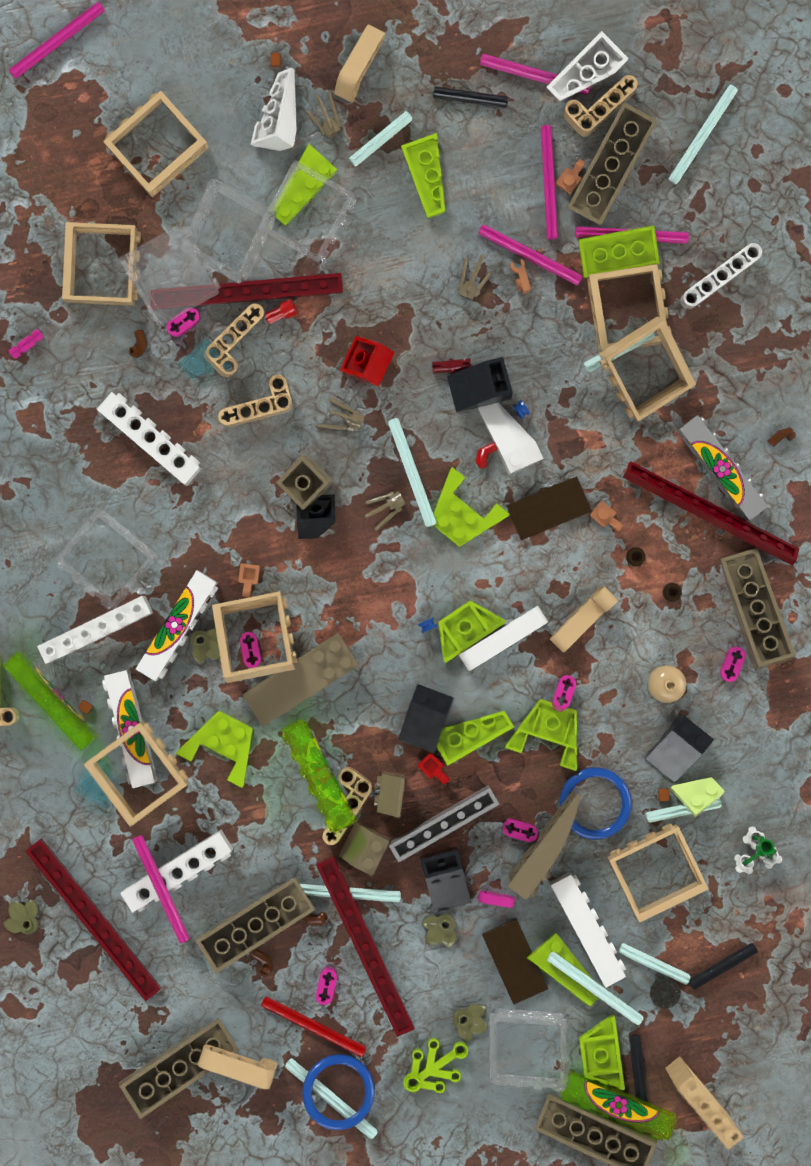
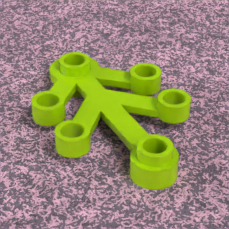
M434 1037L428 1040L429 1051L426 1067L420 1073V1061L423 1059L424 1054L421 1049H414L412 1052L413 1063L411 1073L407 1074L403 1080L405 1089L409 1092H417L420 1088L434 1090L436 1093H443L445 1091V1083L442 1080H437L435 1083L425 1081L424 1079L429 1076L449 1079L455 1083L459 1082L461 1079L459 1070L447 1071L440 1068L455 1058H465L468 1055L467 1045L461 1041L456 1042L452 1051L434 1062L436 1051L439 1048V1040ZM432 1041H435L437 1043V1046L432 1047L430 1046V1043ZM462 1046L464 1050L458 1052L457 1047ZM416 1052L421 1053V1057L416 1058L414 1054ZM457 1073L459 1074V1077L454 1079L452 1078V1074ZM411 1079L417 1081L414 1085L409 1083ZM442 1084L443 1088L437 1089L436 1085Z

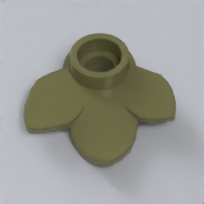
M210 629L206 632L196 630L191 634L192 655L197 662L202 664L207 657L214 660L221 659L216 629ZM198 637H203L202 643H197Z
M32 899L25 906L19 902H11L8 909L11 918L4 922L6 929L12 933L33 934L38 928V921L36 919L38 907ZM27 921L30 923L29 928H26Z
M442 914L439 917L428 916L423 920L422 926L428 929L426 934L428 945H438L442 942L447 948H450L456 940V932L454 931L456 922L450 914ZM447 922L449 926H444L442 923Z
M471 1004L466 1009L455 1011L453 1023L458 1027V1034L462 1039L470 1041L473 1033L482 1034L487 1031V1024L481 1018L486 1010L485 1006ZM465 1017V1020L460 1022V1019Z

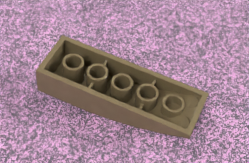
M623 102L567 208L601 226L658 120Z
M755 548L720 559L734 611L755 671L792 660L796 655L758 549Z
M339 632L298 658L297 663H294L295 670L275 673L242 694L262 726L267 725L359 666V663Z
M576 786L507 876V886L525 900L529 896L533 897L538 891V884L548 878L550 875L549 870L560 854L569 835L581 798L580 791Z
M293 877L199 935L195 941L217 974L313 912L315 908L296 877Z
M219 1018L173 1045L119 1082L121 1090L140 1119L210 1072L198 1066L204 1045L215 1046L233 1053L239 1052L238 1047Z
M550 1093L534 1130L610 1166H648L658 1139L604 1113Z

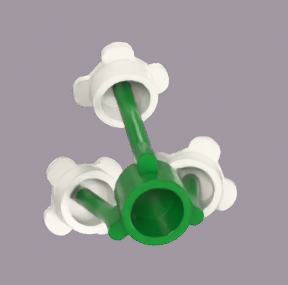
M755 827L748 828V833L743 837V842L751 845V848L755 849L756 853L751 857L748 855L740 856L739 854L734 857L736 871L738 873L746 872L747 874L753 872V860L758 857L763 859L765 867L771 869L776 863L780 864L782 862V857L779 856L773 842L765 839L764 833L757 831Z

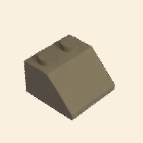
M302 455L276 483L304 510L319 498L334 481L309 455Z
M382 772V775L377 777L376 787L380 788L379 795H375L374 800L377 812L400 817L405 774Z
M355 821L339 853V857L355 868L373 876L390 842V838Z

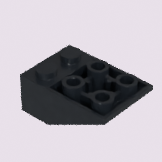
M503 357L481 362L447 376L456 413L512 400L513 392Z
M457 847L420 856L434 912L471 903Z

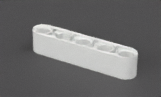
M756 243L749 244L688 289L681 296L680 303L685 309L696 307L755 263L762 255L761 247ZM748 250L755 252V258H751L748 255ZM737 261L740 264V269H735L732 262ZM718 272H721V273L724 274V276H725V280H724V281H721V280L718 279V277H717V273H718ZM702 284H707L710 287V291H703ZM687 295L693 296L694 299H695V302H694V303H689V302L686 300V296H687Z
M536 606L459 654V657L467 670L470 671L545 625L548 621L539 606Z

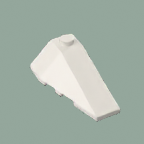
M601 31L546 88L559 101H562L615 74L629 58Z
M293 68L278 73L269 93L272 97L269 103L264 105L262 109L264 115L261 122L257 121L254 127L251 141L252 146L276 151L293 147L297 131Z
M500 403L478 408L509 475L544 459L536 441Z

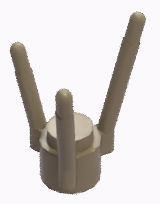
M331 90L328 93L334 120L332 117L329 118L319 95H316V99L326 119L322 122L323 126L310 111H307L308 116L320 129L322 135H326L327 138L340 133V127H342L338 119Z
M483 254L477 262L470 282L466 281V283L468 258H464L458 290L460 291L459 295L468 300L478 297L480 290L492 275L491 272H488L476 289L477 285L474 284V281L482 264Z
M329 398V401L349 412L346 415L330 410L331 414L347 419L346 424L349 426L317 424L316 428L347 430L354 432L356 429L360 431L364 416L341 402Z
M399 491L396 493L391 492L365 502L366 504H371L387 499L386 504L365 514V518L387 507L393 510L375 527L376 531L395 514L402 511L401 507L406 505Z

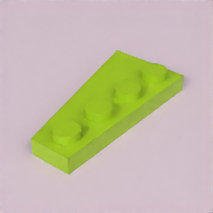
M437 133L401 146L427 219L445 213Z
M308 144L271 212L285 227L337 172V169L310 144Z
M501 711L445 727L437 748L447 766L513 729L514 726L506 712Z
M557 933L550 936L527 957L529 961L550 975L556 982L568 989L569 992L587 1006H591L599 999L592 992L547 961L549 954L555 952L591 978Z

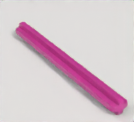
M99 2L95 3L9 69L11 75L15 79L20 77L105 11L103 6Z
M482 54L480 59V65L545 84H550L558 76L557 74ZM591 86L581 90L578 93L588 95Z
M544 125L541 127L546 231L547 239L553 240L557 239L558 234L552 128L550 125Z
M482 225L479 229V235L575 285H579L582 275L486 225Z
M576 227L575 237L588 238L630 229ZM655 231L657 242L686 244L689 241V233Z
M139 835L132 839L133 844L179 943H184L189 940V935L143 836Z

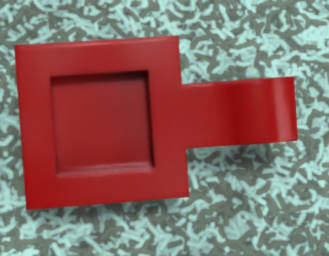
M432 752L417 765L430 779L436 776L444 785L450 780L441 770L444 764Z

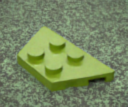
M471 600L438 621L444 663H447L505 624L506 621Z
M613 1014L579 1036L583 1074L585 1078L597 1080L602 1084H609L618 1087L620 1090H625L616 1020Z

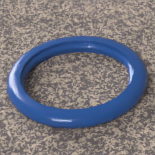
M599 767L587 768L572 775L565 783L561 791L559 805H562L573 788L584 779L601 777L611 781L619 790L622 798V809L618 819L612 825L602 830L586 829L575 820L571 827L575 834L591 840L605 839L619 832L626 824L632 807L631 795L623 779L616 773Z
M337 1054L325 1057L313 1065L304 1080L302 1090L303 1103L311 1119L326 1129L338 1131L354 1127L366 1117L374 1101L375 1089L371 1073L363 1063L349 1055ZM342 1064L352 1067L362 1077L365 1085V1098L361 1108L352 1117L345 1120H331L324 1117L317 1110L312 1099V1088L316 1077L322 1070L331 1065Z

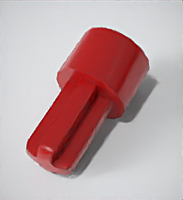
M292 299L280 303V307L266 313L265 318L267 322L271 324L284 317L289 319L298 315L297 308Z

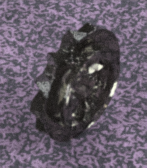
M662 977L655 980L653 985L650 986L651 1000L660 1008H671L680 999V987L671 978ZM667 988L671 995H665L662 998V993L659 990Z

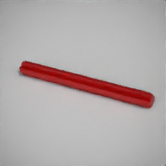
M265 996L261 1003V1007L359 1057H362L366 1051L364 1045Z

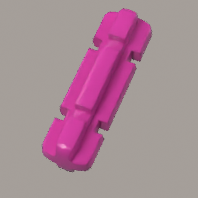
M38 329L34 330L31 336L28 335L17 343L16 347L13 346L9 349V353L14 359H17L21 356L22 352L25 353L34 346L36 341L39 342L43 339L44 336Z

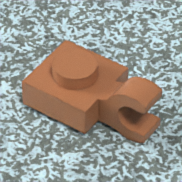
M579 159L572 170L566 167L555 185L571 195L582 180L578 174L586 163Z
M521 259L520 268H515L514 263L511 262L510 269L513 273L517 274V279H515L517 290H521V294L525 295L530 293L531 288L524 268V260Z
M603 501L589 515L603 528L608 524L616 532H619L624 526L613 518L616 512Z
M241 563L238 583H244L243 597L250 598L252 585H258L259 565Z

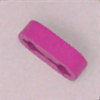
M187 308L167 323L168 333L173 337H180L199 323V312L195 308ZM188 313H196L194 321L188 320L184 322L188 318ZM174 323L176 325L183 323L181 326H179V332H171V330L173 329L172 325Z
M246 632L240 638L243 660L247 667L255 668L261 663L259 642L255 633ZM247 635H250V638H254V642L251 643L252 649H249L248 643H244ZM250 651H253V656L258 658L255 661V665L247 661V658H250Z
M731 647L727 651L720 669V677L724 681L732 682L737 679L746 657L745 651L742 648ZM738 650V654L741 655L740 659L736 658L735 662L732 663L734 659V656H732V652H737ZM731 665H733L731 672L734 673L733 676L726 678L725 670H729Z
M565 675L561 677L552 699V706L557 711H565L571 703L576 688V681L572 676ZM568 681L569 687L566 691H564L565 684L563 683ZM561 696H564V704L561 706L558 700Z
M509 818L502 824L503 832L509 837L526 842H533L538 837L537 828L530 823ZM513 823L514 827L519 828V830H512L510 833L506 825ZM529 828H532L534 835H530L529 838H527L525 833L521 832L522 829L528 831Z
M479 891L478 901L485 904L513 908L515 897L501 893Z
M326 967L320 973L316 1000L321 1005H327L333 999L337 972L332 967ZM327 972H331V976L334 977L330 978L329 984H325L326 977L323 976L327 975ZM324 988H328L327 995H329L330 997H326V999L323 1000L322 996L319 995V993L322 994Z

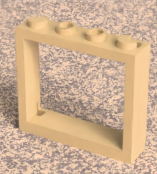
M162 91L152 94L144 106L141 105L136 108L134 114L129 119H124L117 130L109 132L103 141L106 147L152 198L209 148L206 140ZM163 102L196 139V142L148 183L115 147V144Z
M66 222L62 299L66 303L135 306V300H138V289H135L136 281H139V270H136V264L140 261V251L137 250V243L141 242V232L138 231L135 225ZM77 233L130 235L128 298L74 296Z
M657 264L588 276L587 283L599 353L615 343L608 344L598 281L651 273L658 317L665 320L667 324L668 309L664 307L663 302L665 300V290L661 288L660 281H662L661 269L658 270ZM655 336L652 340L638 347L662 344L659 336Z
M658 316L599 353L602 359L600 364L605 371H608L610 375L608 379L612 386H616L618 390L616 395L622 403L624 402L626 414L629 418L633 417L637 421L642 420L696 385L665 320ZM656 331L680 379L635 408L610 359Z
M281 592L212 605L223 677L226 683L295 670L294 663H297L296 652H292L291 645L294 644L293 634L288 631L291 622L289 615L285 614V609L288 608L286 597L283 598ZM277 604L287 661L233 672L224 615Z
M141 721L84 763V766L130 827L189 783L186 772L177 767L175 757L171 753L168 755L164 749L166 746L163 741L154 736V729L144 721ZM140 731L178 784L138 814H135L97 761Z
M670 823L663 826L662 830L657 833H648L644 836L645 839L639 842L634 840L627 844L628 847L622 850L620 848L615 849L607 857L639 923L708 890V886L681 830L676 824L672 825ZM674 833L696 882L638 909L616 861Z
M680 1056L665 1068L679 1092L728 1150L744 1138L730 1115Z

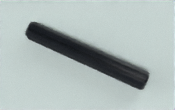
M434 87L433 97L437 99L506 108L508 104L507 96L443 87Z
M750 943L690 978V986L695 990L757 954L756 946Z
M631 1035L629 1042L636 1102L648 1107L640 1035Z

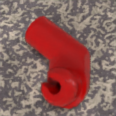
M494 442L478 450L475 461L480 469L488 466V455L497 451Z

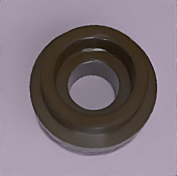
M631 548L626 554V560L632 566H640L645 561V553L641 548ZM634 553H637L639 556L636 561L632 558Z
M668 583L664 586L662 594L667 601L675 602L680 599L682 589L676 583ZM670 589L675 590V594L673 596L669 595Z

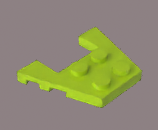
M452 467L433 513L436 524L433 526L460 547L510 514L496 503L486 517L482 518L453 494L465 477Z
M539 699L506 743L505 748L522 753L528 734L565 746L559 765L577 771V710L567 708L565 711H557L553 708L552 702Z
M219 710L176 754L192 761L201 744L236 762L227 780L243 788L253 727Z

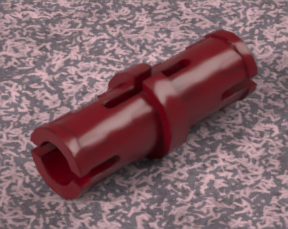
M450 358L449 361L432 362L433 374L444 372L453 374L454 371L464 370L471 367L470 358L460 360Z

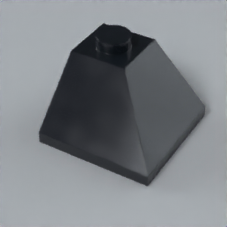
M335 494L321 495L304 510L297 505L298 539L318 538L336 523Z

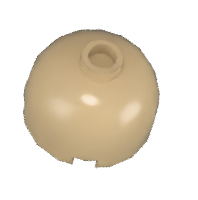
M659 666L648 677L649 693L659 702H676L686 691L687 682L685 676L674 666Z

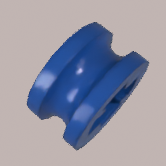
M519 400L518 404L512 405L521 419L524 418L525 414H530L522 400Z
M434 617L418 624L419 627H422V633L437 627V624L433 622L435 620Z

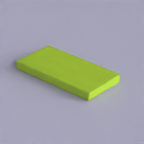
M654 225L578 239L584 278L592 274L660 264Z

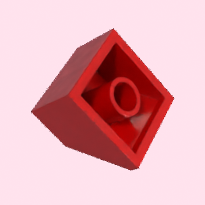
M355 336L340 371L367 384L379 387L395 352L379 342Z

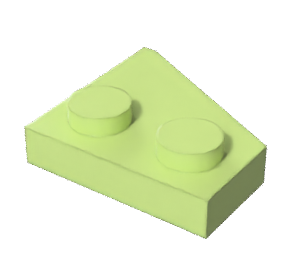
M712 777L671 787V791L695 817L725 793Z

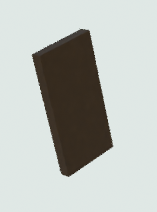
M577 476L506 505L520 540L591 512Z
M517 918L482 933L513 1005L548 990L539 967L527 959L532 951Z

